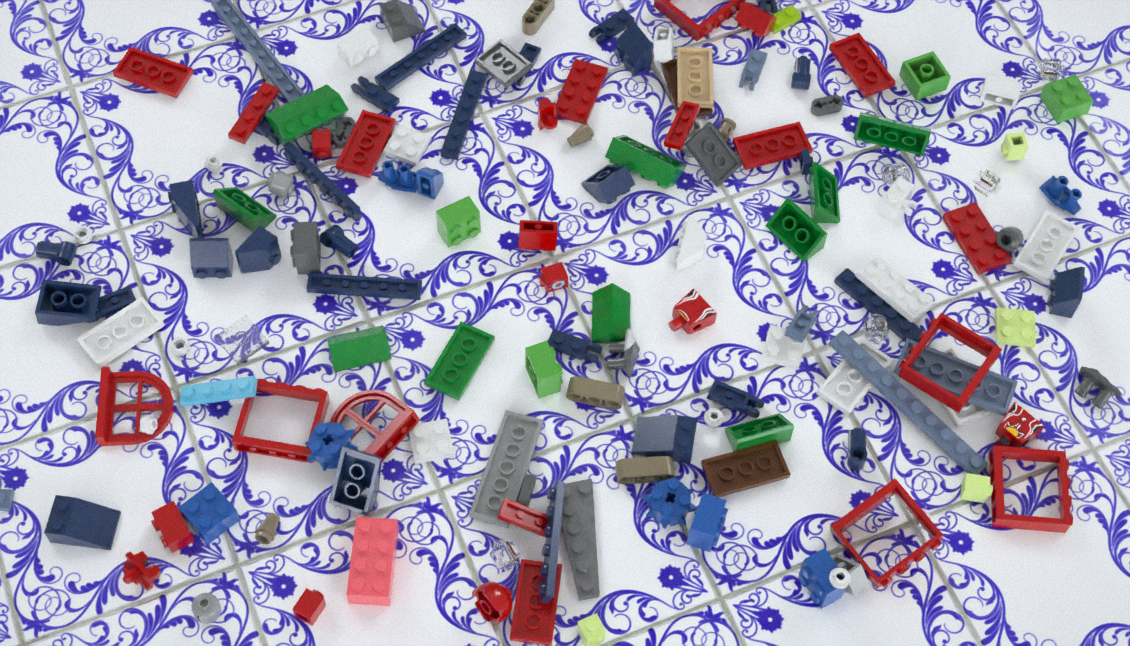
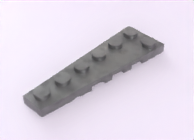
M591 478L565 483L561 527L579 601L600 596L593 484Z

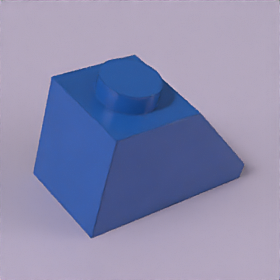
M428 167L417 170L418 194L435 200L444 184L443 173Z

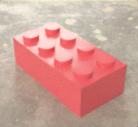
M356 517L346 593L348 604L390 606L399 533L397 519Z

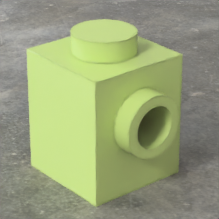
M1025 133L1006 134L1000 147L1006 161L1024 159L1029 147Z
M966 473L961 481L960 499L985 503L987 498L991 497L993 485H990V477Z
M597 613L578 621L577 631L584 646H597L605 640L606 630Z

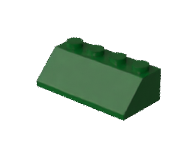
M326 84L265 114V117L284 146L289 141L293 142L311 133L312 130H317L343 117L349 109L341 95Z
M860 112L853 139L923 156L931 135V129Z
M626 135L613 137L605 155L606 158L610 159V163L626 165L629 172H637L641 174V178L647 181L653 180L657 182V186L664 189L673 187L687 166Z

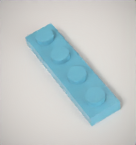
M255 376L182 386L179 403L182 407L256 397L258 379Z

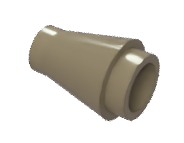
M588 124L581 125L567 138V141L573 148L576 145L592 140L594 132Z
M269 513L267 518L256 529L255 539L262 544H270L275 538L280 517L275 513Z

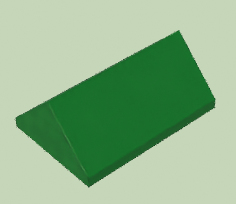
M813 162L809 174L811 218L816 223L838 224L840 223L837 177L817 162Z
M237 187L218 188L213 191L217 207L252 232L258 226L265 229L277 217L276 214Z
M789 197L786 198L765 225L803 262L824 248L828 234Z
M611 283L593 292L591 342L609 344L611 341H625L627 329H630V293Z
M383 325L327 338L335 372L392 359L387 334Z
M778 413L725 428V433L734 452L773 440H777L778 444L790 441L794 424Z

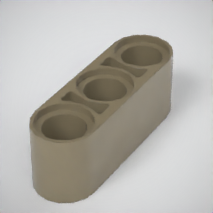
M534 0L522 17V31L524 34L534 35L537 33L554 10L555 0Z
M573 376L569 380L566 398L578 403L616 410L622 407L625 388L619 384Z
M670 456L624 458L616 461L617 482L619 484L653 483L655 480L660 482L675 478L674 462Z

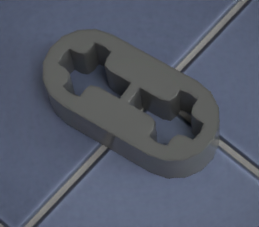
M839 95L817 98L812 101L810 111L815 116L837 113L842 110L844 100Z
M343 117L339 121L333 135L336 148L344 149L355 126L353 118Z
M526 474L517 503L529 507L536 483V476Z

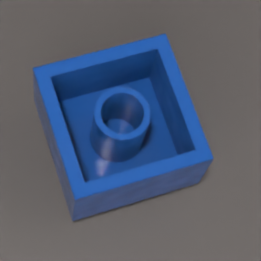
M212 482L178 507L184 520L207 545L240 520L235 507Z
M706 493L702 494L690 527L687 545L707 552L711 551L712 546H717L728 509L725 508L727 500Z
M826 548L805 558L798 574L800 583L803 587H807L812 601L818 604L821 609L842 598L846 587L843 589L835 588L829 581L830 572L839 567ZM837 575V578H838L839 580H843V579H844L843 576Z

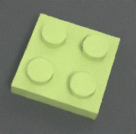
M997 307L995 310L996 344L1035 347V311Z

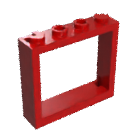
M654 0V7L695 41H699L704 36L706 37L713 29H717L725 20H729L733 14L739 11L745 0H731L699 25L670 2L672 0Z
M940 313L937 319L933 318L928 325L929 330L927 332L924 330L921 333L918 345L913 344L908 352L910 354L908 359L903 358L898 366L900 368L898 376L957 413H960L998 359L1002 348L945 314ZM939 329L986 357L959 397L911 368Z
M258 379L256 392L319 402L310 435L317 424L324 423L330 402L328 391L321 388L310 389L302 385L292 386L284 382L274 383L268 382L265 379ZM255 397L245 398L232 439L234 450L309 463L307 461L311 454L309 446L243 436Z
M993 445L989 453L990 485H993L991 495L992 527L1066 533L1073 524V514H1070L1072 497L1068 491L1071 480L1070 477H1067L1069 459H1066V451ZM1002 459L1057 463L1060 518L1005 514Z
M896 478L830 526V532L851 558L862 565L866 576L877 589L881 586L886 587L889 585L895 575L904 574L910 568L909 565L914 561L916 563L920 562L926 556L925 553L930 549L932 551L936 550L941 546L943 539L942 532ZM895 494L932 538L878 578L842 533Z

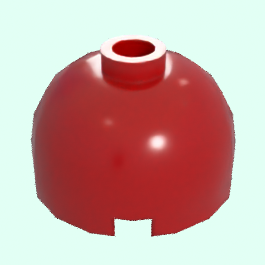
M492 581L478 586L472 592V597L476 596L477 598L475 602L476 608L488 622L493 620V625H498L509 616L512 610V593L508 587Z

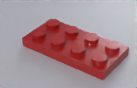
M860 33L829 44V50L864 98L895 86L896 81Z
M133 47L128 49L113 71L114 77L174 98L179 96L194 73L191 67Z
M575 59L556 102V117L587 124L607 76L608 67Z
M362 110L336 163V169L371 179L383 149L396 125V119Z
M800 121L735 137L732 140L744 170L800 157L801 150L809 149V154H812L813 151Z
M976 202L943 214L944 221L978 275L1011 263L1012 258L1007 251L998 247L996 243L997 234Z
M521 559L510 641L552 646L562 564H557L554 598L548 604L539 603L540 595H538V587L540 582H542L540 567L543 562Z

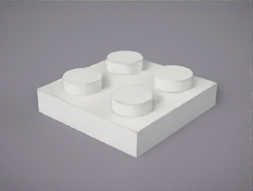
M398 124L383 149V155L416 167L431 142V135Z
M770 324L761 360L798 370L806 338L803 343L792 340L790 337L785 336L786 328Z
M447 419L417 424L409 432L415 464L454 457Z

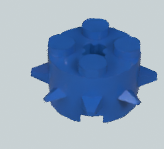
M339 421L336 423L317 424L309 437V441L305 442V445L309 446L311 450L307 461L309 463L317 461L322 466L323 471H326V469H337L342 446L358 450V447L354 446L351 441L356 431L354 429L346 430Z
M670 478L660 482L655 480L651 494L642 496V499L649 503V512L646 514V517H652L659 524L661 522L664 529L669 524L670 526H675L681 523L685 526L688 512L697 510V507L691 503V493L694 490L688 489L677 478Z

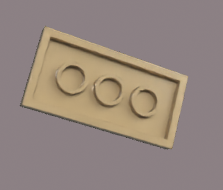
M677 47V107L681 106L682 101L699 104L700 108H713L712 48Z

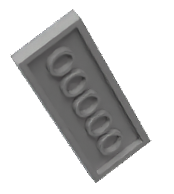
M505 410L471 507L469 518L509 528L510 523L497 519L504 498L514 502L518 501L544 420Z

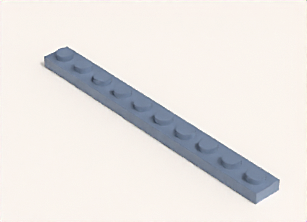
M231 0L211 1L213 9L273 85L279 88L280 94L287 103L304 96L305 93Z
M844 330L830 340L828 345L967 473L979 475L988 466V462Z

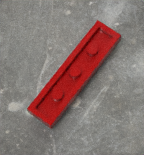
M265 82L261 84L228 133L229 139L246 144L280 93L278 87Z

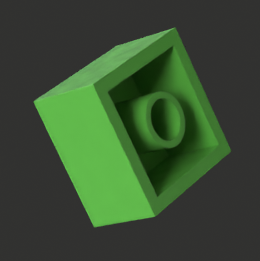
M934 51L903 61L899 76L915 100L947 90L951 78Z
M1076 74L1045 84L1040 95V99L1056 123L1088 114L1094 101Z
M470 196L436 211L437 230L448 248L481 233L480 211Z
M548 341L525 347V368L538 399L560 392L561 384L563 383L561 376L563 374L562 366L556 362L555 350L549 346Z

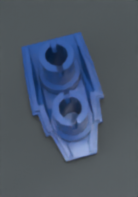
M387 160L383 162V170L378 180L391 187V189L416 193L418 189L416 172L410 171L409 165L403 164L398 169H394L392 161Z
M1053 175L1039 189L1055 206L1075 215L1082 209L1077 202L1082 197V192L1077 188L1070 190L1066 186L1069 183L1067 177L1059 176V178H1056Z

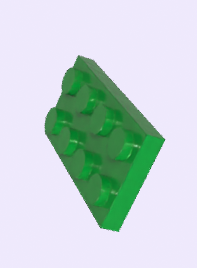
M460 321L424 381V385L460 401L495 341V336Z

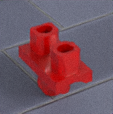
M548 98L538 100L539 130L543 128L549 130L556 128L558 124L556 103H550Z
M131 551L126 553L125 557L127 560L124 563L125 568L122 570L125 573L123 581L126 584L133 582L135 585H138L140 583L147 591L152 589L153 582L160 577V568L154 564L146 568L144 565L148 563V557L143 551L133 554Z

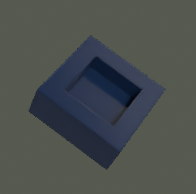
M809 149L801 150L799 164L801 174L808 175L813 163V157L810 156Z

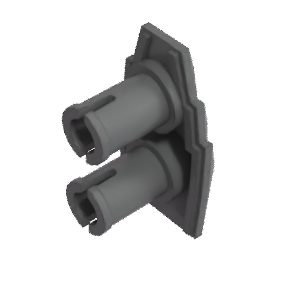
M628 328L625 341L609 342L610 354L625 352V354L621 358H608L607 368L608 370L625 369L627 376L631 377L640 348Z
M1083 366L1080 368L1079 374L1084 379L1078 388L1075 389L1076 394L1085 398L1094 385L1098 386L1101 390L1091 403L1099 409L1103 408L1111 396L1121 397L1122 393L1111 384L1105 376L1100 374L1097 369Z

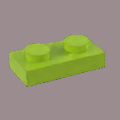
M792 4L773 14L777 17V20L771 31L776 34L802 19L801 13Z

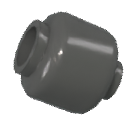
M1014 226L1001 229L996 236L998 247L1005 251H1013L1019 248L1024 240L1022 231Z

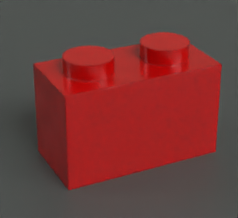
M743 1L734 20L739 22L738 26L746 30L750 28L753 30L752 33L754 35L762 37L769 35L777 17L750 2Z
M520 220L518 249L556 251L557 222Z
M174 501L151 512L154 518L151 523L156 532L161 531L163 536L159 538L164 548L169 547L171 552L174 553L195 542Z

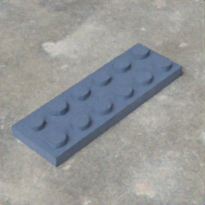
M906 339L893 373L899 374L900 368L898 366L904 357L908 359L910 356L908 354L913 344L918 345V342ZM926 346L911 368L959 397L980 366ZM989 370L968 402L1005 416L1018 381Z

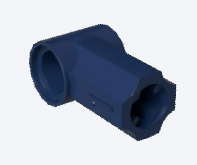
M807 56L796 58L791 88L809 90L811 60Z
M332 225L323 231L319 237L325 247L333 246L349 259L354 256L359 248L357 244L344 235L343 229L338 225Z
M40 241L36 246V256L38 258L55 260L63 266H70L77 251V246L68 241H63L61 244Z
M854 428L848 431L847 466L851 470L860 471L865 465L868 454L866 450V431H863L861 428Z

